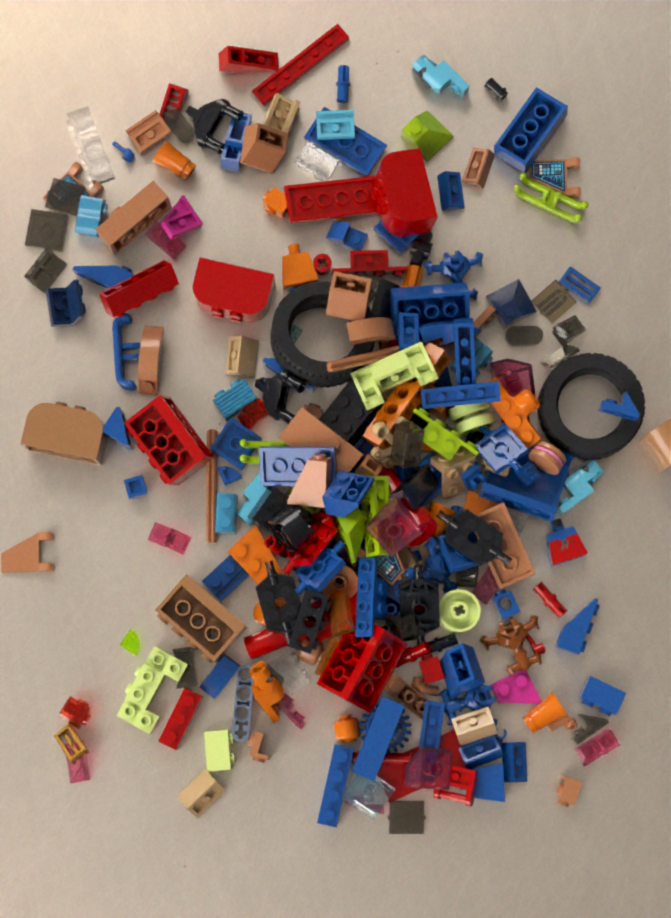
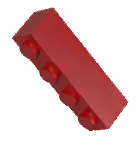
M163 260L99 293L106 313L113 318L123 316L126 311L139 308L142 303L156 299L159 294L173 290L179 282L172 264Z

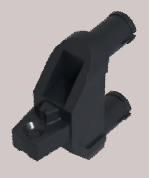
M219 99L205 104L199 110L188 106L185 111L193 118L192 122L194 123L196 140L199 147L209 148L219 155L223 152L220 148L224 150L225 144L212 138L222 118L226 115L240 122L241 118L239 116L243 117L244 111L231 106L230 102L226 99Z
M285 370L272 378L266 379L261 377L256 379L255 387L263 392L262 400L268 415L274 420H282L289 424L295 416L286 410L289 390L292 388L298 393H302L306 388V382L294 377L289 370Z

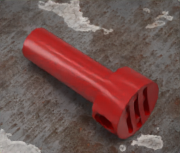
M383 466L377 475L388 476L390 494L401 483L393 468L387 469ZM404 498L394 503L391 502V510L397 518L394 529L405 546L413 547L427 541L436 532L437 523L426 507H418L415 510H411Z
M322 600L311 603V606L314 608L321 607ZM329 610L328 612L324 611L322 616L325 623L323 630H318L316 638L319 639V642L337 635ZM313 616L306 617V626H315L316 619ZM267 629L244 637V644L251 659L287 646L283 633ZM302 635L299 637V641L309 637L307 635Z

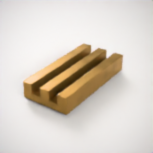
M70 724L54 735L56 741L73 765L77 763L76 760L78 758L80 760L83 758L82 755L84 753L86 755L89 753ZM68 730L77 742V744L79 745V747L81 748L80 750L77 749V747L67 734ZM62 735L65 737V739L75 752L74 755L71 754V752L61 739Z

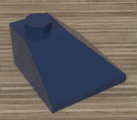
M519 279L486 296L489 304L496 309L495 315L503 329L537 312Z

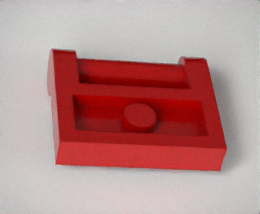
M439 763L433 798L439 800L444 798L462 802L466 806L472 807L478 771ZM443 784L466 789V795L443 790Z

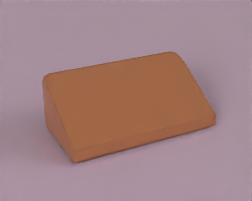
M473 147L462 179L463 183L484 188L495 157L490 149Z

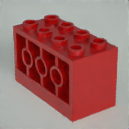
M159 395L124 422L127 427L126 432L130 437H134L137 440V447L142 453L148 455L150 465L154 469L157 468L161 473L159 476L165 484L180 485L215 458L169 396Z
M355 620L347 626L317 685L371 714L408 643L375 624L373 637H356Z

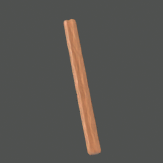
M398 345L330 361L326 364L328 372H336L374 363L401 350H399Z
M215 429L207 430L208 449L218 436V432ZM210 450L215 458L207 463L206 542L215 543L217 542V534L215 532L217 454Z

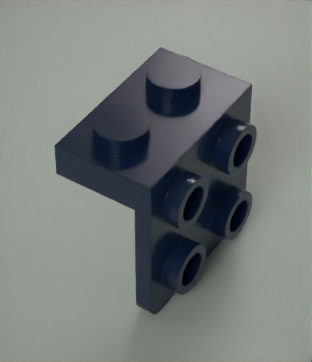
M78 279L73 280L66 288H48L46 290L51 327L73 326L84 316L86 308L85 304L82 303L81 297L83 288L79 284Z

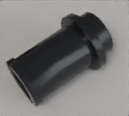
M490 78L484 85L495 96L496 100L502 101L508 94L507 89L502 88L493 78Z

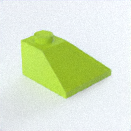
M428 111L415 116L401 132V137L413 149H421L422 156L427 162L454 137Z
M359 507L345 517L336 516L341 541L345 544V549L351 563H355L366 530L364 522L367 521L364 510L360 511Z

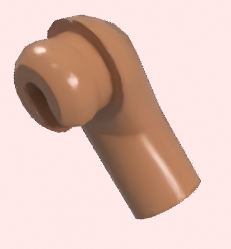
M413 677L411 685L415 690L423 695H439L438 686L423 685L422 677Z
M566 715L550 723L548 727L551 731L556 730L560 726L573 731L577 728L578 724L575 718Z

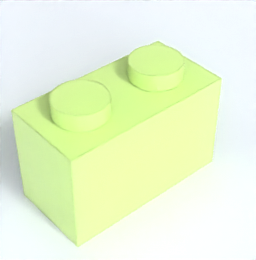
M229 730L204 732L207 772L231 770L232 765H235V755L231 753L230 745H234L232 733H229Z

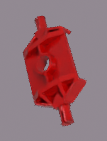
M326 512L312 514L316 520L310 526L315 533L294 552L287 551L290 560L282 570L285 574L289 576L295 566L298 568L299 566H311L339 531L334 515L326 514Z

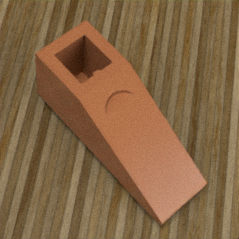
M393 672L383 690L423 720L425 700H429Z

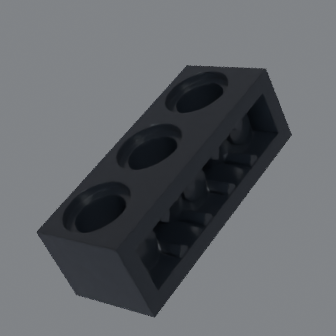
M309 589L305 590L288 647L310 654L312 649H317L319 639L316 638L318 630H323L325 620L322 619L324 611L328 612L331 601L328 600V595ZM313 597L321 598V607H312L311 599ZM313 616L316 619L315 626H306L305 618ZM307 635L310 638L309 645H300L299 637Z

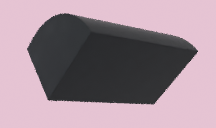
M379 279L371 310L374 318L385 317L391 319L390 288H400L399 285L388 280Z

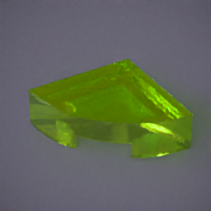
M130 629L120 645L136 656L140 647L139 638Z

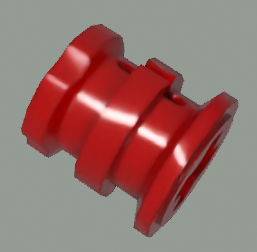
M318 254L314 258L313 265L316 273L327 275L330 272L332 260L327 254ZM325 262V263H326V267H325V266H322V267L320 268V267H319V263H320V264H323V263Z

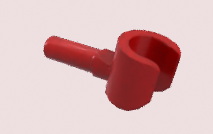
M530 635L526 636L534 654L536 652L540 655L545 653L546 650L543 643L536 645Z

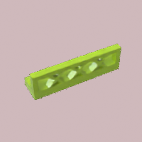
M370 476L374 477L375 481L361 502V509L364 510L367 521L364 522L366 529L364 534L366 558L394 555L396 550L391 501L388 497L390 495L388 476Z

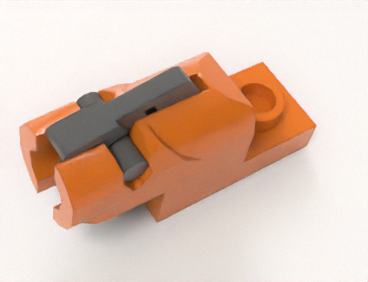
M259 661L249 670L250 676L254 681L251 688L254 698L273 723L281 719L279 715L281 709L277 702L284 697L282 686L284 679L268 663Z

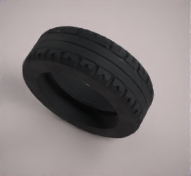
M327 281L306 283L289 292L276 308L270 332L271 349L277 363L280 364L279 366L284 371L289 370L294 377L306 382V385L319 388L335 387L347 383L352 378L350 373L367 365L328 372L326 361H317L305 356L292 342L291 326L297 315L309 309H327L331 282ZM369 306L365 319L374 318ZM375 341L354 345L351 352L344 358L372 352Z
M583 353L562 361L548 375L538 397L540 404L537 410L538 420L540 421L543 433L546 434V438L559 450L573 454L574 458L577 457L583 460L606 458L622 450L637 434L645 414L644 393L642 392L643 389L639 380L636 379V375L623 362L617 361L616 358L609 355L604 356L601 353ZM583 375H597L610 381L618 389L621 397L626 391L640 416L636 421L621 418L618 426L606 436L595 439L583 438L572 433L564 425L559 415L558 401L563 388L571 380Z

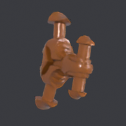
M531 615L530 621L524 625L510 617L509 624L503 626L502 621L498 622L499 630L496 633V637L487 638V636L483 635L480 638V642L486 647L487 651L489 646L496 644L499 647L513 650V658L516 659L517 663L507 664L506 671L510 676H514L513 672L518 670H528L535 663L542 664L540 654L536 652L534 656L528 658L526 655L527 651L522 647L526 636L529 635L528 631L534 627L540 629L538 616Z

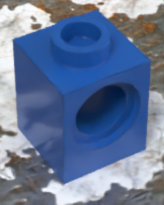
M503 589L494 593L496 597L492 598V601L501 620L521 612L511 590L506 592ZM506 598L510 601L508 609L501 607V599Z

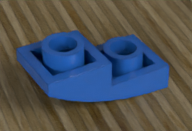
M224 654L199 688L215 699L236 673L240 665Z

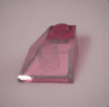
M509 358L489 363L491 379L498 377L512 397L524 389H529L536 396L531 364Z
M397 496L384 505L366 526V529L391 557L422 534L412 514Z
M420 747L405 766L404 786L449 790L452 750Z

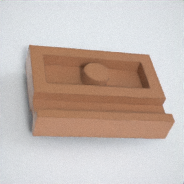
M157 110L125 130L141 154L172 134Z

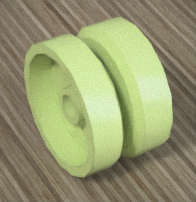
M490 403L458 405L448 410L451 421L458 422L454 426V431L463 437L467 436L469 432L473 434L475 431H481L479 430L480 426L486 425L489 428L495 425L494 414L485 413L490 409Z
M456 589L449 591L439 602L440 624L449 632H467L476 625L480 618L481 608L478 599L467 590ZM456 608L461 609L462 613L460 615H456Z

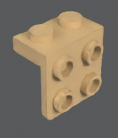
M462 446L459 447L451 461L441 454L430 459V464L442 473L441 496L444 499L467 490L464 487L460 474L475 463L476 456Z

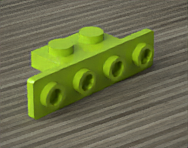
M415 408L412 413L428 423L418 438L424 444L449 461H451L460 446L473 455L478 456L480 452L476 450L478 447L470 441L467 443L460 439L462 436L454 430L451 432L444 428L446 425L438 419L435 421L428 417L430 414L424 409L419 408L417 410Z

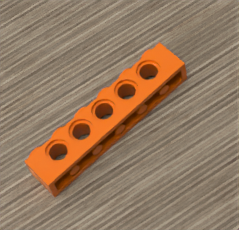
M427 342L424 348L439 378L451 361V357L445 350ZM415 377L397 385L388 396L385 404L377 412L374 420L366 428L363 437L375 447L378 446L381 449L391 447L392 445L387 440L378 439L373 434V425L377 422H384L389 426L390 433L397 439L399 428L395 424L396 419L403 416L409 421L414 415L412 413L415 408L418 409L422 403L421 389L432 388L437 380L420 386Z

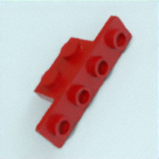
M388 250L350 251L351 268H333L332 275L335 271L355 274V276L366 277V274H374V277H383L385 273H393V276H404V273L408 271V266L388 267Z

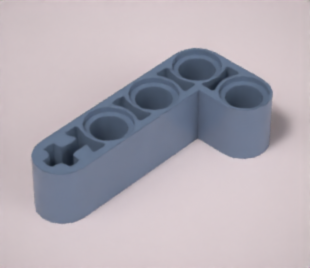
M243 665L237 672L232 736L238 742L248 740L251 734L254 700L251 686L254 684L252 677L246 680L243 679L241 672L245 668L251 669L253 665ZM242 688H248L250 691V696L247 699L240 697L239 693ZM242 707L248 710V716L245 719H241L238 716V710ZM237 721H248V726L243 725V731H246L247 734L241 739L236 734V731L240 730L241 724L236 725Z

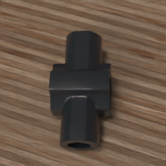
M432 232L420 234L419 239L416 238L413 241L410 255H412L410 265L421 267L424 259L428 260L433 246L430 243L433 237Z

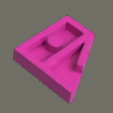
M184 195L180 197L179 201L161 223L170 239L201 228L203 222Z
M520 670L514 673V676L505 677L490 685L493 686L492 691L498 703L539 704L542 702L527 670Z

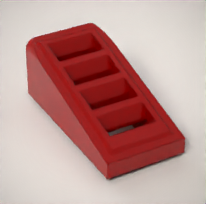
M171 83L168 84L159 113L164 121L176 125L187 98L188 89ZM176 91L181 93L180 97L173 95V92ZM170 99L179 100L178 104L171 102ZM168 105H171L176 107V110L174 111L168 109L167 107ZM165 112L174 114V117L171 118L165 116L164 114Z

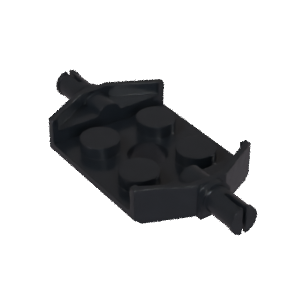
M468 509L453 517L441 510L436 515L446 524L445 542L478 565L482 566L495 558L500 559L507 565L512 560L511 557L502 551L503 533ZM471 532L478 534L479 540L477 543L469 542L468 535Z
M272 560L269 561L271 569L269 563L265 562L268 572L267 577L255 588L266 629L283 633L288 646L301 603L298 593L294 590L296 588L294 577L278 574L275 571ZM278 597H282L286 601V605L282 609L277 608L274 604L275 599Z
M415 565V576L399 584L401 628L416 634L417 645L420 644V639L421 643L425 641V634L440 627L439 583L423 577L422 565H419V572L418 565ZM417 605H422L425 610L417 612L414 608Z

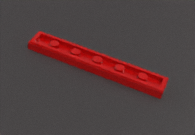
M336 24L254 88L252 94L264 107L272 101L274 94H280L346 43L349 40V36L339 24Z

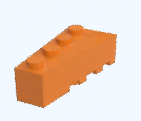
M256 525L228 551L257 584H260L267 577L268 572L265 562L269 563L271 569L269 561L273 560L275 571L278 574H283L270 549L264 545V538ZM278 597L274 601L281 609L286 605V601L282 597Z

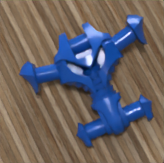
M456 250L455 255L449 256L448 252H445L440 265L432 264L428 260L423 266L426 268L429 276L432 272H441V275L450 278L453 281L452 283H463L462 279L471 270V266L478 264L483 267L482 258L484 254L476 252L475 257L467 259L459 250ZM473 288V290H470V298L477 300L478 291Z
M429 537L423 546L428 548L430 554L426 558L425 567L422 571L423 577L437 581L440 584L443 583L444 593L456 590L457 582L450 581L448 578L451 576L442 553L436 550L439 541L435 537ZM408 567L404 576H408L409 579L415 576L414 567Z
M482 684L467 691L464 698L456 697L452 701L448 690L444 689L439 692L438 696H442L445 703L444 712L448 715L450 721L447 723L448 726L453 725L451 719L456 718L455 712L457 711L462 712L466 708L476 711L488 706L490 709L491 705L497 701L496 697L491 698L489 692L493 690V686ZM494 718L495 726H497L498 720Z

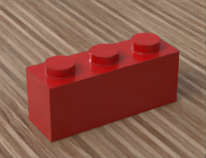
M184 688L158 742L178 750L204 696Z

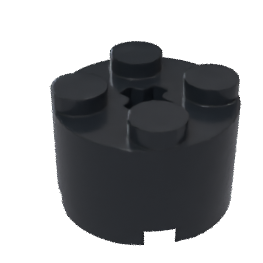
M286 507L269 520L268 524H272L269 526V529L280 544L285 543L288 546L285 548L287 551L294 552L308 541L315 532L303 520L304 515L298 508L294 510Z

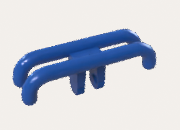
M125 313L123 316L115 318L112 325L115 377L121 388L134 391L137 388L135 382L125 380L124 362L138 361L139 354H123V351L139 349L141 343L122 342V327L132 323L130 314Z

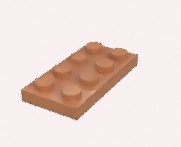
M504 502L475 514L503 533L502 551L512 558L508 565L496 558L488 562L499 589L536 574Z

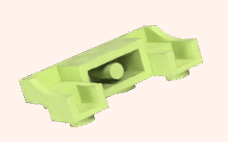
M422 341L350 373L366 410L385 403L381 392L416 377L420 386L439 379Z
M154 646L147 661L143 666L139 665L134 674L136 676L133 683L130 682L125 690L127 694L126 699L117 716L144 732L152 734L153 728L160 719V716L149 711V706L166 675L180 682L189 664Z

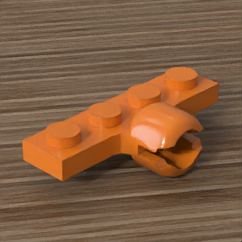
M498 377L493 378L489 382L499 381L501 401L491 402V404L512 432L527 449H530L538 441L542 440L528 420V416L540 406L538 399L529 389H524L512 397Z

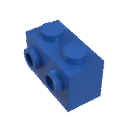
M588 676L578 698L582 699V704L591 708L595 705L600 708L599 712L610 716L611 714L617 715L626 693L592 676Z

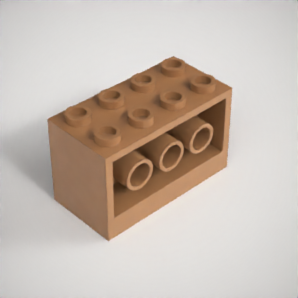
M187 574L155 609L159 613L157 617L163 623L172 624L173 627L171 629L178 636L183 637L184 635L187 637L186 643L195 650L199 648L203 651L201 656L210 663L212 661L218 663L248 628ZM183 605H188V611L186 613H181V607ZM203 617V624L196 626V619ZM218 630V637L210 639V632Z

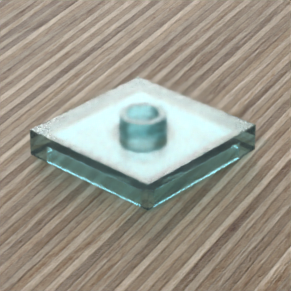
M357 775L341 798L375 820L396 788L376 776L375 781Z

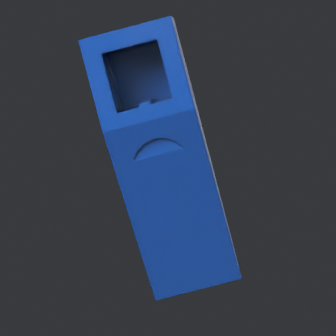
M593 599L561 628L555 645L556 648L575 655L584 652L587 641H584L586 634H590L593 623H591L592 616H596L599 610L598 599Z

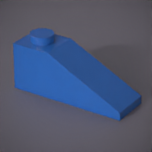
M116 265L74 266L72 269L76 275L105 289L134 276L132 270L126 266H122V268Z

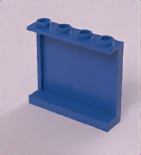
M560 450L565 455L567 461L559 474H548L537 468L542 476L527 487H524L512 466L506 477L487 471L484 478L486 483L482 484L478 497L498 504L504 502L507 507L552 522L558 509L559 499L574 455ZM528 454L518 460L521 466L529 461Z

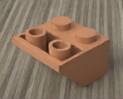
M260 123L246 126L240 163L273 173L286 153L289 134Z
M334 271L329 290L326 315L353 321L365 319L372 290V279Z

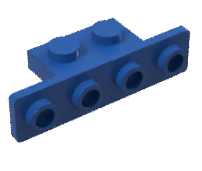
M377 558L359 559L356 637H373L375 619L386 620L388 586L387 580L377 578Z

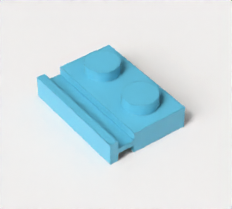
M354 110L316 111L317 140L355 138Z

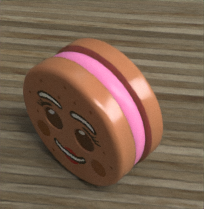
M538 441L528 454L529 460L537 468L552 475L559 474L567 461L562 451L544 441Z

